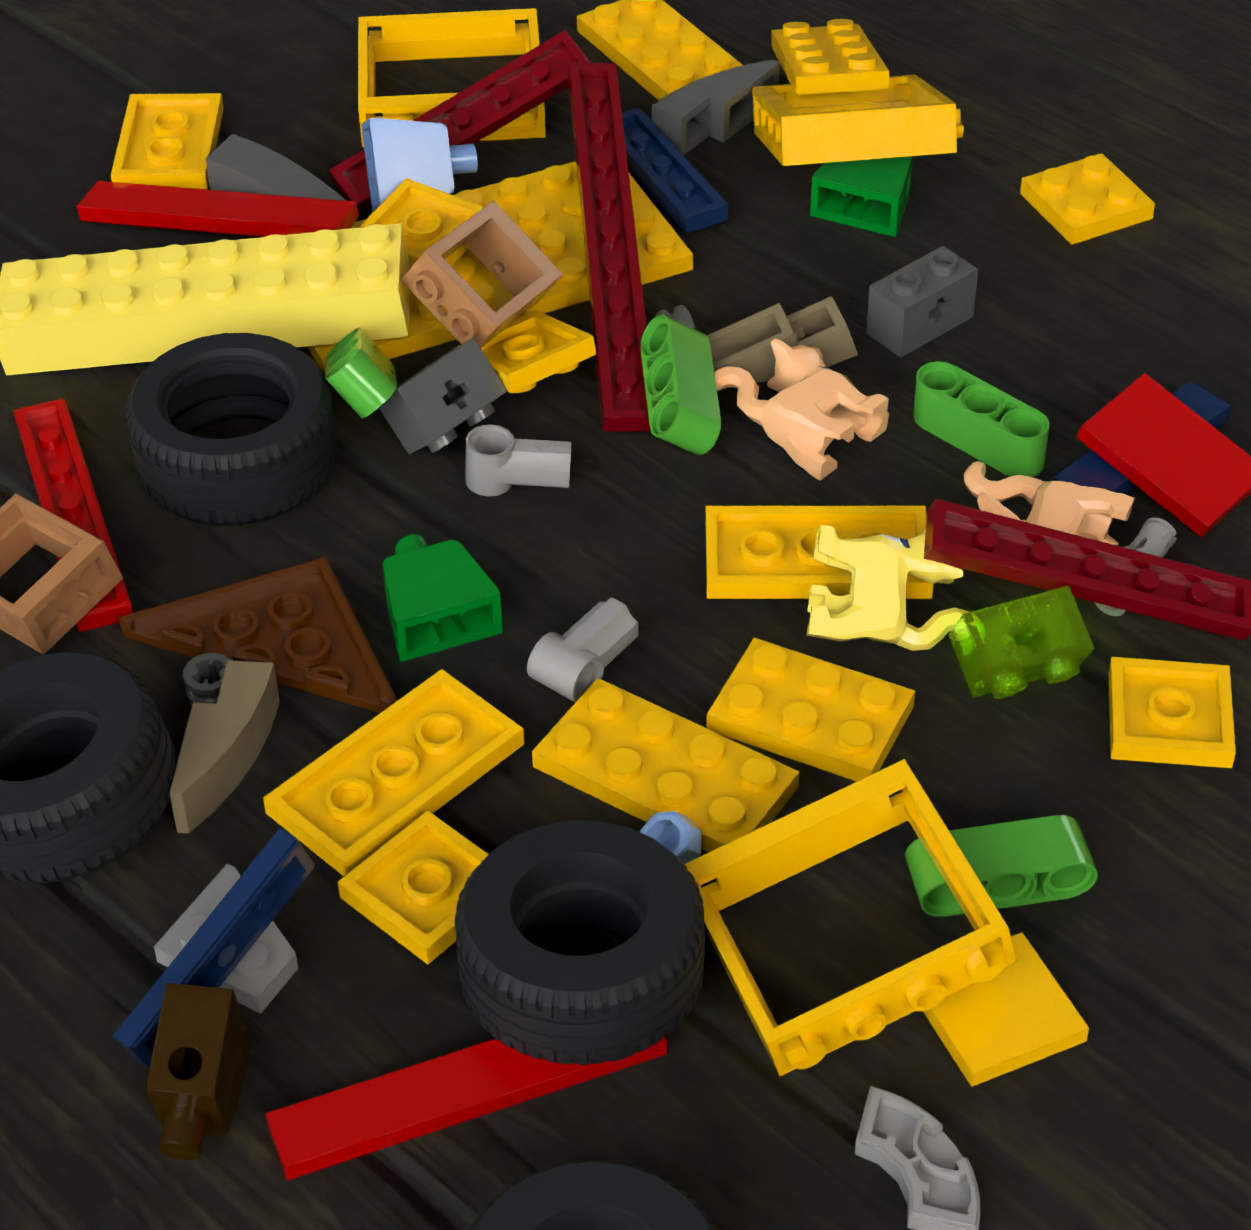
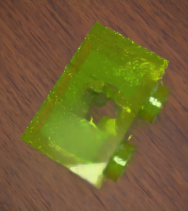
M1069 586L962 614L948 635L972 698L988 693H993L996 699L1009 697L1024 690L1028 686V682L1046 678L1048 684L1068 680L1080 672L1079 666L1095 649Z

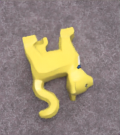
M819 526V531L816 533L813 559L828 566L851 571V585L849 595L845 596L832 595L827 586L812 585L810 587L807 612L810 613L806 636L838 642L867 638L871 641L896 644L911 651L931 649L949 631L954 630L961 634L963 652L967 656L975 655L981 648L983 640L980 622L969 611L956 607L936 612L921 628H916L907 622V576L912 575L932 584H950L954 582L955 578L963 577V570L960 568L924 559L926 528L920 535L908 540L884 534L857 539H840L834 526Z

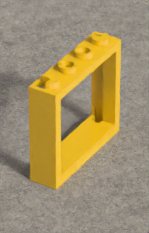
M536 8L358 17V112L362 147H364L361 125L369 118L413 121L458 94L441 93L376 97L375 62L524 55L540 45ZM528 19V23L515 24V20ZM381 26L382 30L369 31L368 36V27ZM544 102L480 141L546 138ZM376 113H382L383 116H376Z
M917 75L889 76V89L796 95L791 84L752 87L754 133L782 166L957 153V138H962L964 133V126L961 124L960 109H956V103Z
M905 759L685 864L687 870L694 876L703 899L705 931L780 1077L795 1069L800 1070L812 1067L819 1063L826 1054L855 1040L870 1039L879 1034L886 1025L915 1011L921 1012L932 1009L940 1004L946 996L975 982L989 981L998 976L1005 967L1017 962L1009 927ZM899 790L901 791V793L889 798V795ZM909 821L975 931L778 1026L719 911ZM716 878L717 881L701 888V885Z

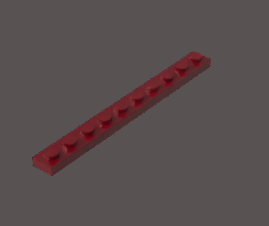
M569 62L568 84L593 337L597 352L595 357L603 431H651L640 350L641 339L647 326L616 63Z

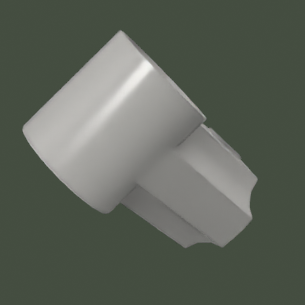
M492 424L478 426L468 433L466 438L465 481L467 487L472 492L490 497L506 493L512 485L569 488L571 442L514 439L509 430Z
M612 597L606 602L600 601L562 636L556 632H548L536 643L527 662L528 676L571 701L576 702L597 678L602 679L604 667L638 637V621L632 617L627 605Z

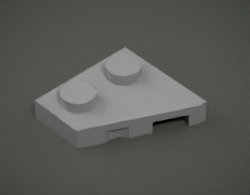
M226 864L157 942L154 950L158 963L166 967L172 963L241 877L234 866ZM273 921L219 987L233 989L238 1003L260 1014L298 970L295 951Z

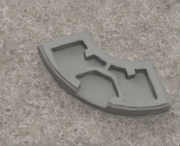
M870 1086L856 1138L855 1155L880 1165L898 1182L907 1202V1228L914 1230H978L980 1222V1196L974 1171L968 1158L961 1155L954 1143L942 1131L943 1125L930 1113L904 1097Z

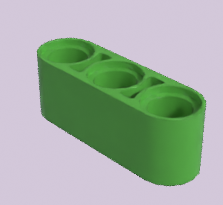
M658 315L647 325L641 339L640 348L650 430L659 439L695 455H703L714 446L721 429V416L710 341L704 333L667 315Z
M360 327L345 336L325 358V379L362 419L372 414L384 404L397 388L395 366Z
M936 361L920 367L916 377L913 419L918 426L1009 477L1023 475L1033 478L1041 473L1044 469L1050 422L1047 416L953 364Z
M1054 815L949 830L997 909L1076 897L1088 891L1098 878L1097 869L1079 823L1074 818L1066 815ZM920 839L914 840L907 847L905 858L921 909L926 914L935 917L965 914Z

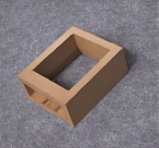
M493 200L425 250L401 281L461 344L474 338L479 347L482 348L536 305L563 276V273ZM463 245H466L514 296L513 299L498 311L494 312L445 260ZM442 305L446 307L448 313L442 309Z
M14 494L0 507V577L35 544L61 559L14 604L0 596V629L44 655L108 594L123 577L104 541L20 495Z

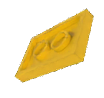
M130 94L112 167V182L208 190L209 177L206 158L216 149L224 109L222 94Z
M753 638L708 711L706 728L722 736L857 782L880 770L914 707L915 690Z

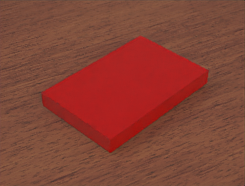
M1146 373L1081 425L1076 436L1201 538L1251 494V456Z

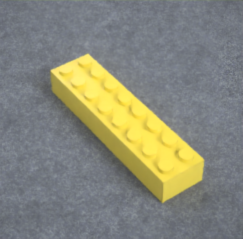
M402 223L391 225L374 224L367 227L340 230L323 229L316 232L290 235L273 234L266 237L240 240L223 239L216 242L189 245L172 244L165 247L139 250L122 249L115 252L88 255L72 254L65 257L38 260L22 259L3 263L0 275V360L7 376L152 362L180 344L200 337L222 333H253L271 336L288 342L296 348L338 344L345 336L359 327L371 340L409 337L411 290L401 279L409 271L411 265Z

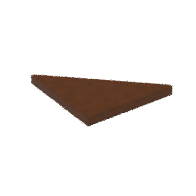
M326 557L119 617L123 637L192 658L205 653H217L225 655L231 661L274 663L277 683L377 713L383 712L398 701Z

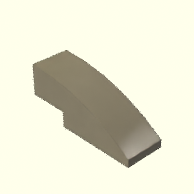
M832 296L788 316L785 315L780 303L707 335L711 346L714 372L726 366L740 367L748 371L756 383L769 381L775 376L776 358L771 347L773 339L781 340L790 347L804 345L819 348L826 367L858 355L848 326Z
M227 660L217 704L193 702L170 789L177 833H190L208 818L235 790L256 761L272 729L280 704L274 663Z

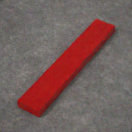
M97 181L76 206L80 221L260 237L273 234L310 233L323 229H350L359 217L356 201Z
M65 398L13 410L41 507L104 541L120 571ZM123 579L76 623L78 632L118 623L119 617L133 613Z
M663 1036V1039L655 1045H650L648 1049L639 1053L636 1052L622 1060L604 1061V1063L579 1065L572 1063V1065L548 1062L546 1059L532 1058L528 1054L524 1055L516 1051V1048L512 1049L504 1045L502 1040L493 1039L265 1114L274 1146L288 1181L666 1055L667 1040Z

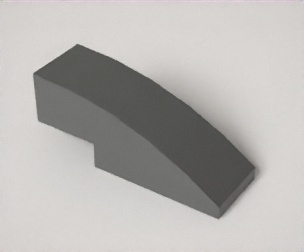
M772 59L746 64L694 81L653 104L652 122L683 155L709 136L724 143L753 121L752 87L779 85L780 62Z
M231 134L206 158L210 190L346 201L311 172L287 157L235 134Z

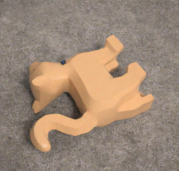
M778 339L771 341V347L776 358L775 376L768 381L767 387L779 393L769 400H758L759 386L748 371L740 367L731 366L715 371L717 391L728 387L737 388V406L749 419L761 425L770 439L783 447L796 464L819 481L837 469L838 462L830 455H824L825 449L832 440L844 439L849 443L854 439L855 432L859 438L871 442L887 429L889 398L882 394L866 396L860 393L846 375L826 367L823 362L822 352L817 347H807L804 345L790 347Z
M980 461L973 462L964 473V483L971 494L978 498L977 503L982 511L1020 520L1000 502L1018 496L1023 497L1032 505L1027 520L1020 521L1116 546L1119 543L1108 535L1112 519L1116 518L1127 521L1134 502V497L1123 493H1115L1097 487L1080 486L1065 481L1044 482L1023 475L1007 477L1000 481H990L984 477L986 466L985 463Z

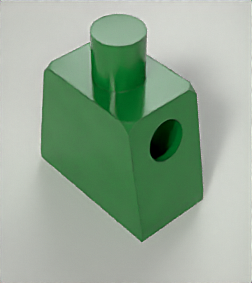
M913 156L824 163L812 176L810 216L896 237L910 193Z
M418 534L408 535L397 543L395 547L396 555L387 557L382 562L386 601L397 656L400 662L503 633L500 592L460 541L448 540L429 546L423 536Z

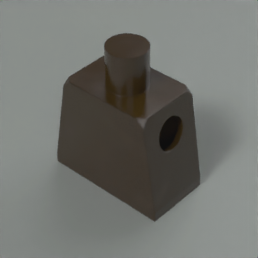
M166 983L147 1081V1094L163 1127L159 1151L168 1157L178 1160H195L200 1156L204 1134L223 1136L231 1130L252 1050V1043L233 989Z

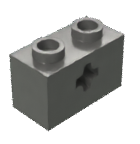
M941 246L869 286L866 334L901 358L971 319L974 316L979 269L945 246Z
M472 338L450 350L399 384L395 392L379 409L408 454L425 446H428L431 453H434L458 437L454 428L463 421H466L468 426L471 427L494 413L496 410L491 402L506 393L507 389L476 340Z

